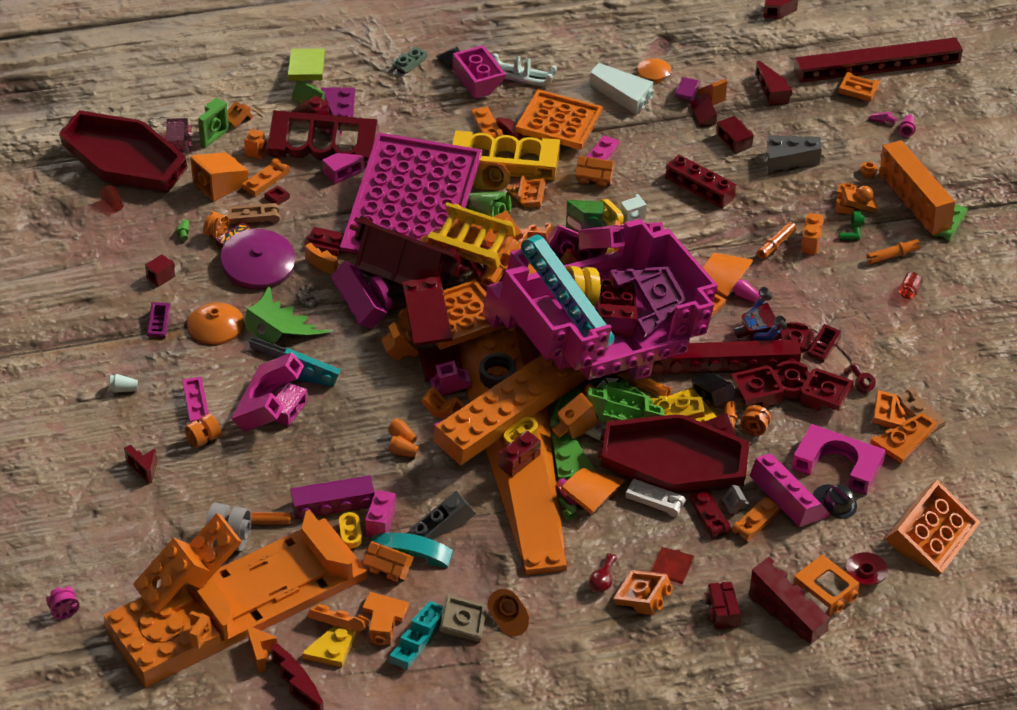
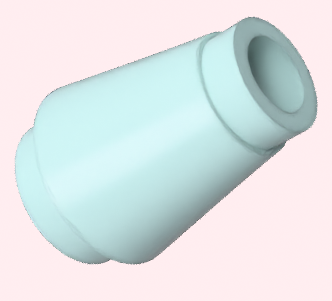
M119 374L111 375L109 391H114V393L137 391L138 380Z

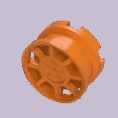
M212 211L211 216L208 215L204 222V234L215 239L224 235L229 227V217Z
M748 406L740 420V426L750 435L761 436L768 428L771 415L761 406Z

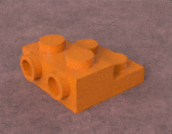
M631 570L613 600L615 605L634 607L636 613L654 615L657 610L663 608V600L666 595H671L672 584L667 574Z

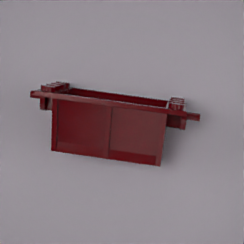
M364 216L355 217L354 221L359 226L350 225V229L356 231L355 240L361 241L355 267L368 276L374 277L377 275L384 282L403 288L402 282L440 277L442 288H444L451 275L458 278L462 271L467 273L471 271V268L466 265V261L454 249L446 247L444 250L376 225Z

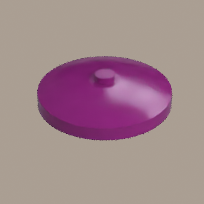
M250 229L239 232L226 241L221 251V266L225 275L239 286L258 290L267 289L268 286L273 288L286 281L292 274L295 266V252L289 241L280 234L265 229Z

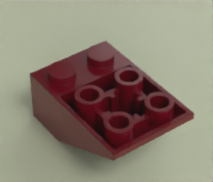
M600 279L601 288L596 311L606 325H611L613 335L634 337L638 320L635 283L632 282L616 288L612 280Z

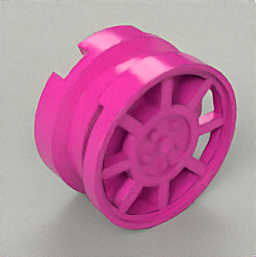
M68 586L64 589H61V587L55 588L50 592L51 595L46 597V603L51 615L56 619L71 617L80 607L74 590Z

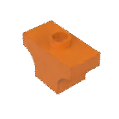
M395 322L389 325L390 332L381 339L386 352L396 362L405 356L416 357L419 355V350L417 346H414L410 332H405Z

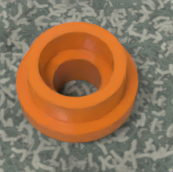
M864 162L860 166L861 174L867 178L874 177L878 172V166L873 162Z

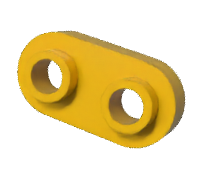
M599 200L604 201L603 221L609 224L617 220L623 224L624 216L622 212L610 200Z
M532 417L521 418L505 431L504 443L509 445L523 434L526 429H530L527 431L535 435L538 431L537 421Z
M352 512L342 514L339 518L341 539L350 549L357 548L362 543L359 516Z

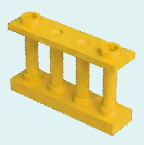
M446 202L445 207L448 218L440 233H429V244L444 250L446 247L454 249L464 259L498 269L500 259L497 251L506 235L515 237L514 224L508 220L497 219L463 208L458 204ZM456 218L465 221L457 238L447 237ZM472 224L482 226L473 244L463 242ZM489 229L499 232L490 249L487 250L480 247Z

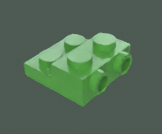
M218 98L204 106L205 113L198 118L200 145L205 148L229 130L227 103Z

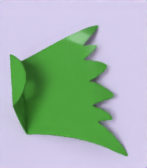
M268 286L261 300L247 308L246 330L259 339L272 344L283 333L315 335L334 331L311 329L316 326L302 324L307 320L308 316H292L293 306L280 308V301L273 303L270 286ZM261 323L266 327V332L263 335L257 331V327Z

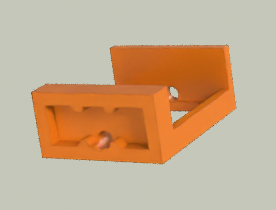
M823 554L794 575L793 586L797 584L802 591L805 589L828 607L827 615L829 617L835 613H840L845 605L849 602H854L859 595L860 583ZM828 571L835 574L849 586L835 597L829 595L814 583V581Z

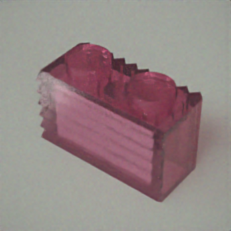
M188 118L167 119L166 140L180 152L188 153L189 146H192V135H189L192 134V124H188Z

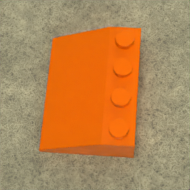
M936 480L920 493L886 536L885 540L900 554L940 575L981 522Z

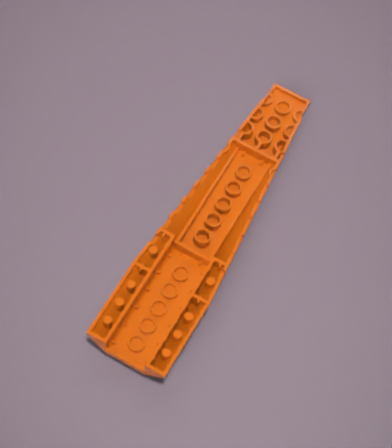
M519 326L510 329L505 327L457 344L462 369L468 370L472 387L466 388L469 403L490 390L483 385L479 376V366L485 356L491 353L507 354L515 361L517 371L536 359L534 357L535 345ZM501 366L489 368L486 372L492 376L500 377L508 374L509 370ZM547 407L532 416L538 423V431L534 436L541 441L540 455L536 459H532L531 463L513 477H510L498 466V452L507 446L504 443V436L486 448L491 471L494 474L495 483L505 507V513L509 520V526L519 556L523 560L526 575L567 570Z

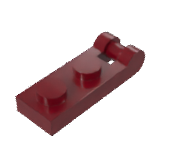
M709 490L690 494L689 500L711 538L717 537L720 533L727 534L731 532L729 521H726Z

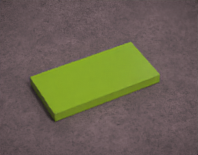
M325 48L291 49L288 80H323Z

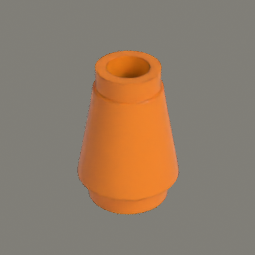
M396 418L390 423L388 431L391 436H401L409 442L415 443L417 436L404 420Z
M393 436L388 451L395 455L415 458L419 446L401 436Z

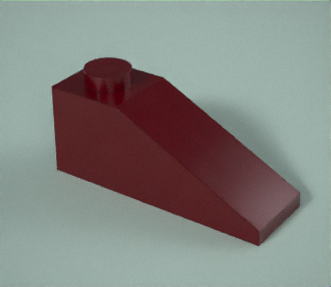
M756 61L755 75L769 106L788 104L790 96H792V87L788 85L786 79L763 62Z

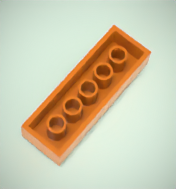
M902 140L883 145L880 155V176L887 181L888 185L892 187L898 197L904 201L915 217L922 222L925 229L932 235L951 230L955 200Z

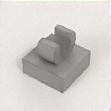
M732 485L722 498L728 512L731 514H736L739 509H745L749 505V502L745 499V494L736 485Z

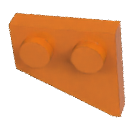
M878 390L875 398L872 423L893 429L901 426L902 422L906 421L904 418L905 412L900 406L897 395Z

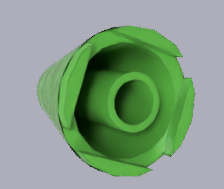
M506 192L470 193L466 209L491 217L506 210L510 214L511 198L509 195H506Z

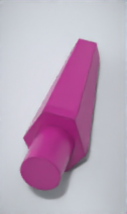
M891 112L871 114L868 120L884 124L890 122L895 125L898 118L891 116Z

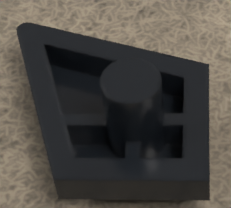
M454 47L436 55V57L452 70L453 53L460 52L458 47Z

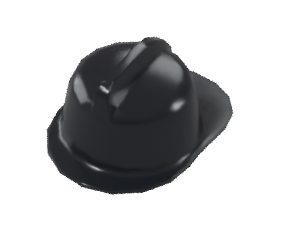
M826 484L817 487L814 491L813 496L835 517L849 518L857 511L858 506L853 492L844 485Z

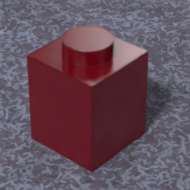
M163 254L145 264L146 278L157 287L176 277L174 262Z

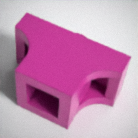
M455 360L436 365L437 374L430 379L431 386L435 387L441 395L472 387L468 370L458 368Z

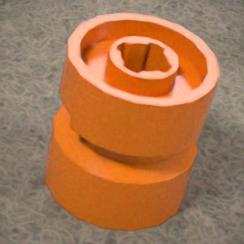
M211 413L199 418V422L193 421L184 427L187 439L194 448H199L205 445L207 440L212 441L222 435L220 425Z

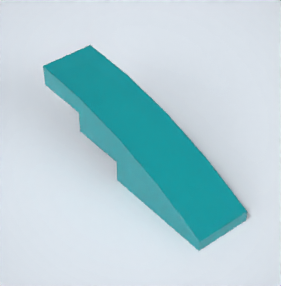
M429 601L411 620L410 628L400 637L399 645L389 655V663L408 670L439 628L443 612L442 605Z

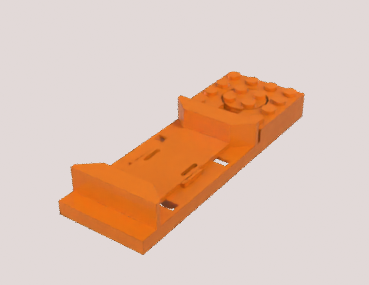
M308 510L305 513L302 529L219 568L201 589L185 583L158 614L152 612L144 599L140 597L104 614L105 629L142 684L147 688L248 638L247 627H254L262 631L368 579L367 570L325 518L318 521L313 513ZM323 578L328 586L322 589L316 580ZM257 610L262 619L255 621L250 613ZM191 611L203 613L210 617L212 631L200 649L191 647L189 630L191 628L189 614Z

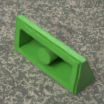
M296 81L292 93L293 100L302 103L313 96L325 100V92L304 81Z

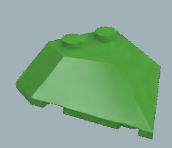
M626 379L621 380V383L611 382L599 385L598 389L591 387L587 391V399L593 405L600 421L605 425L608 421L665 415L664 409L661 406L653 405L651 398L638 388L629 385V381Z

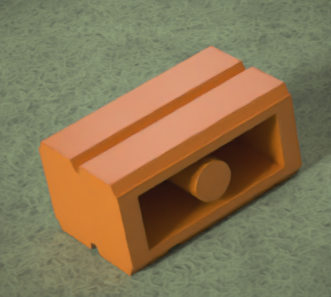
M578 156L575 178L582 184L595 182L597 186L606 187L607 184L611 185L615 166L614 161Z
M371 541L363 560V565L368 566L367 571L378 575L382 571L387 573L386 578L397 582L399 578L406 579L413 556Z

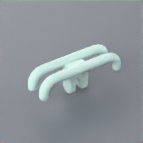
M494 53L492 55L503 70L514 72V74L505 72L506 77L504 79L546 87L552 83L553 77L557 72L556 66H551L549 72L531 69L530 58H526L524 67H521L520 56H516L514 65L501 62L498 54ZM529 75H530V76H535V77H540V78H545V80L530 78Z

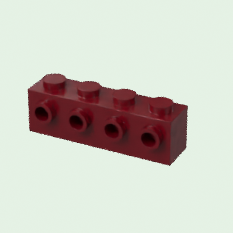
M680 154L666 165V179L722 209L735 198L737 184Z

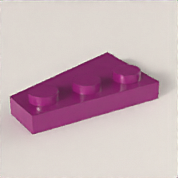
M321 87V91L325 92V101L329 104L331 115L354 117L355 88Z

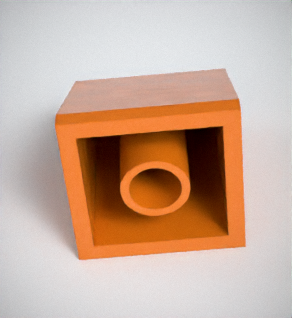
M227 152L190 156L193 184L213 202L242 187V183L248 180L249 172L247 168L238 163Z

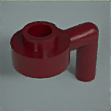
M852 363L844 369L845 375L854 373L857 377L855 379V387L859 392L868 393L874 389L876 385L875 378L870 373H863L856 363ZM865 379L868 380L869 385L865 384Z

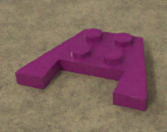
M668 267L644 268V270L626 269V271H617L616 269L609 272V276L616 288L634 282L652 314L637 320V326L644 337L675 311L676 306L682 305L686 300Z

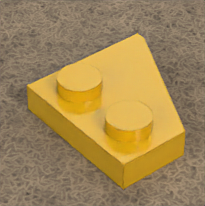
M334 625L303 651V659L343 667L355 637V631Z

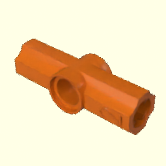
M506 237L497 251L500 259L498 269L487 267L481 277V283L485 287L498 283L508 267L510 252L519 249V242L516 239Z

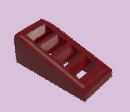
M824 324L809 348L807 355L824 362L840 340L841 331ZM814 350L822 352L823 355L815 352Z

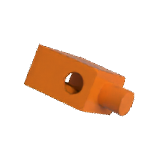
M583 393L576 396L558 412L557 415L560 423L553 427L552 430L558 438L568 433L572 439H575L599 425L594 407Z

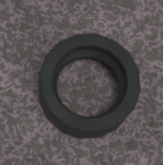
M491 353L485 356L479 366L480 381L489 389L517 372L516 363L513 358L504 353ZM501 366L508 369L509 373L496 377L488 374L486 371L491 367Z

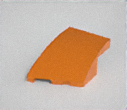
M713 253L702 268L718 285L716 292L727 298L737 281L741 279L754 260Z
M582 468L562 486L561 490L590 514H593L612 494L618 491L626 480Z

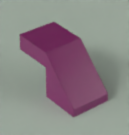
M682 77L675 97L694 100L697 87H700L701 81Z

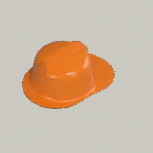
M481 162L478 165L472 186L480 190H503L510 183L509 171L501 163Z
M506 588L498 589L489 596L487 602L488 610L505 634L519 636L528 629L530 623L528 611L513 591Z

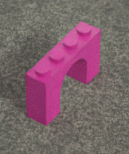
M663 222L645 223L652 232L663 230ZM624 224L578 230L579 249L625 246Z
M291 352L259 365L231 418L243 432L277 420L284 406L271 392L285 383L298 379L304 367L302 362Z
M811 424L794 454L792 469L811 475L817 462L823 456L828 454L844 455L855 464L850 474L848 488L867 495L884 463L886 450Z

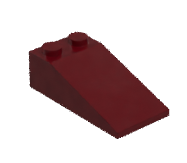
M440 277L402 282L404 303L414 346L453 341Z

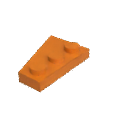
M920 413L902 422L901 426L895 429L890 428L879 437H872L870 443L885 449L887 455L902 464L938 427V422L924 413Z

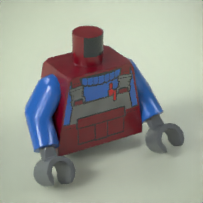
M761 287L759 290L761 298L757 299L748 312L742 314L743 325L734 328L737 339L748 336L750 341L778 340L782 338L781 330L787 328L786 319L781 315L775 317L768 302L765 303V301H769L773 297L768 288Z

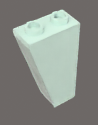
M600 63L591 71L590 86L634 114H638L641 109H644L647 101L652 99L654 95L652 81Z

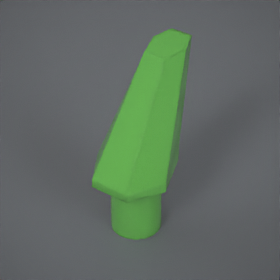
M187 219L181 222L175 233L182 241L188 239L189 220Z

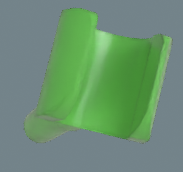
M562 497L559 498V502L565 508L563 511L564 517L571 521L577 516V513H575L576 506H570Z

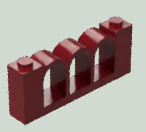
M273 110L267 145L268 154L274 158L287 157V153L294 158H303L311 153L318 160H323L336 153L362 155L364 157V166H367L377 133L379 132L378 119ZM292 126L309 127L308 138L303 146L292 147L289 145ZM316 128L333 130L332 142L329 147L325 149L313 147ZM340 130L358 132L357 142L352 150L344 152L337 148Z

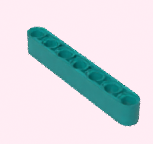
M535 234L521 243L523 254L583 337H588L589 330L605 326L606 323L541 235ZM610 332L607 348L611 346L615 340L612 332Z

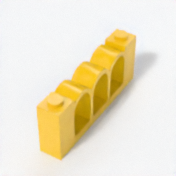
M455 130L452 145L487 149L490 151L489 157L481 156L479 163H501L509 171L510 177L521 178L524 176L531 179L544 178V180L555 181L560 154V140L543 138L541 141L537 138L527 137L519 141L517 138L509 135L498 136L494 139L493 136L486 133L473 134V132ZM501 151H510L515 154L514 159L495 156ZM526 153H534L539 156V161L522 160L520 157Z

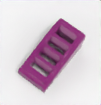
M151 302L147 336L166 338L171 314L170 303ZM156 313H163V314H165V315H155V314H156ZM153 324H163V326H154ZM152 329L162 330V332L152 331Z

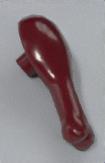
M607 553L603 566L591 573L588 579V586L591 590L604 592L611 587L613 578L610 568L617 561L615 554Z

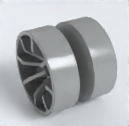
M214 502L208 512L206 524L216 513L222 515L242 541L236 549L237 551H242L248 540L251 528L250 509L235 506L231 511L229 505ZM218 538L213 543V546L215 547L218 544Z

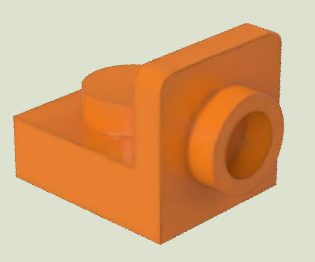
M235 101L227 110L228 122L236 128L246 116L250 119L253 118L250 113L251 109L244 103L241 105Z
M191 611L189 614L191 647L200 649L212 631L210 617L203 613Z

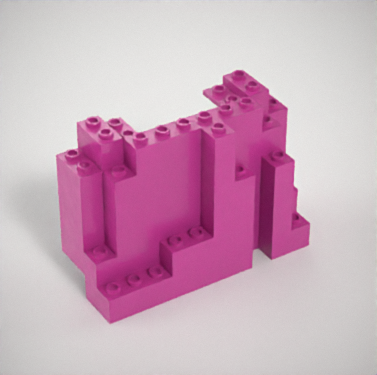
M642 219L625 222L623 228L625 246H620L618 252L564 265V267L577 266L581 269L583 267H593L599 272L600 279L610 280L609 272L611 270L626 271V269L644 270V268L668 267L686 300L682 305L676 306L675 311L646 337L643 336L636 325L634 337L614 335V343L607 348L612 328L610 324L589 330L588 337H583L538 273L529 274V261L521 249L510 252L508 267L505 270L503 281L488 285L482 314L493 329L501 326H506L507 329L520 326L546 360L552 359L559 369L573 367L575 371L580 369L588 380L626 370L634 380L651 376L654 361L686 353L690 338L707 333L718 285L669 228L652 232ZM635 285L637 317L639 319L652 313Z

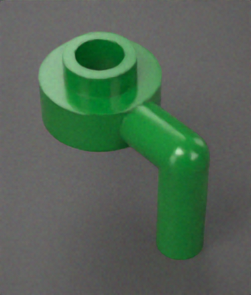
M852 212L851 228L853 233H839V240L861 239L860 228L864 226L865 222L864 215L861 212Z

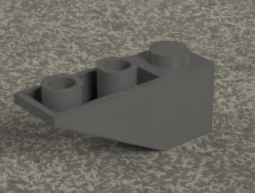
M456 490L409 530L413 535L433 539L461 527L476 513Z

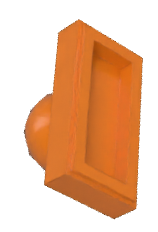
M861 186L856 191L847 188L843 189L842 196L845 205L876 213L879 209L870 187Z

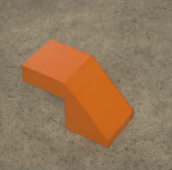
M435 387L429 388L420 401L433 416L442 419L448 418L464 407V404L456 396L445 400Z

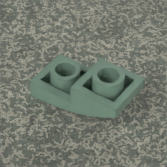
M414 46L407 54L402 52L392 63V66L403 72H408L428 58V54Z

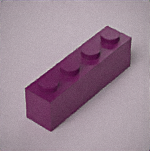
M370 475L290 488L295 519L304 518L308 510L314 516L368 508L371 506L375 495Z

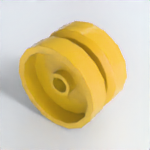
M567 266L566 270L595 308L599 300L601 288L599 272L593 267H583L581 269L577 266Z

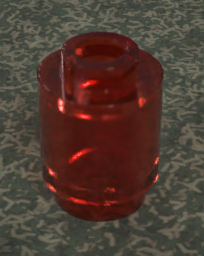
M914 272L907 273L899 288L900 295L905 299L915 297L923 283L922 277Z

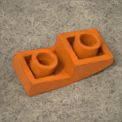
M850 183L839 184L835 212L852 214L854 207L845 205L842 191L844 188L856 191L857 186Z
M311 243L305 245V259L314 267L329 274H333L338 269L339 263L334 255L332 256L327 250L321 253Z

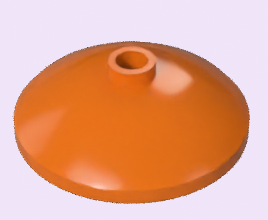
M212 302L198 307L190 314L187 328L189 334L198 342L209 345L225 344L241 334L244 328V317L240 310L230 304Z

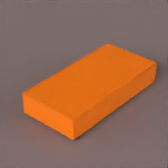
M370 592L362 608L363 612L372 615L373 610L395 612V621L403 622L409 609V602Z

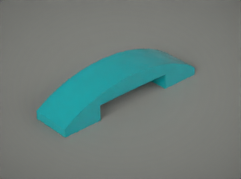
M398 532L379 533L373 535L371 540L411 556L426 558L429 565L448 568L453 554V550L429 538Z

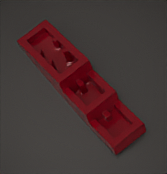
M278 643L274 644L271 647L272 662L280 667L281 678L289 683L290 695L310 710H324L323 700L304 668Z

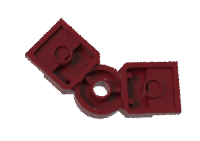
M783 361L776 366L775 370L766 365L731 374V381L745 406L760 402L762 407L781 403L783 398H799L801 404L818 410L825 406L839 411L854 382L853 380L818 368L812 369L810 373L808 367L798 361Z

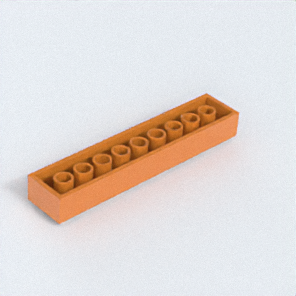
M540 355L435 426L433 442L458 464L462 465L502 438L505 431L521 418L534 416L587 378L580 369L576 371L573 367L559 369L552 359L546 360L543 355Z

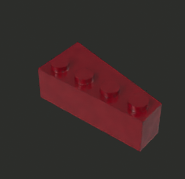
M767 557L752 569L749 597L753 602L766 609L770 615L780 620L784 626L793 630L801 639L809 644L814 643L828 631L830 617L811 598L807 600L802 589L797 584L793 586L786 579L787 574L782 569L778 571L772 565L774 561Z

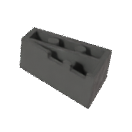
M768 136L766 147L768 175L773 174V171L782 169L784 172L796 166L798 168L820 165L821 137Z

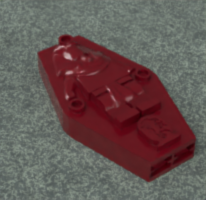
M79 110L59 133L62 146L101 180L108 183L169 192L188 169L186 156L141 120Z
M673 414L608 421L606 429L601 430L600 441H604L603 446H599L598 450L601 466L631 479H636L674 493L731 488L732 485L744 486L750 442L685 415Z

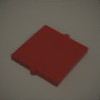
M662 547L651 572L667 574L670 581L684 584L694 560V555Z

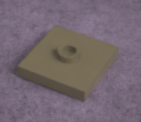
M447 594L444 600L439 632L480 643L487 605Z

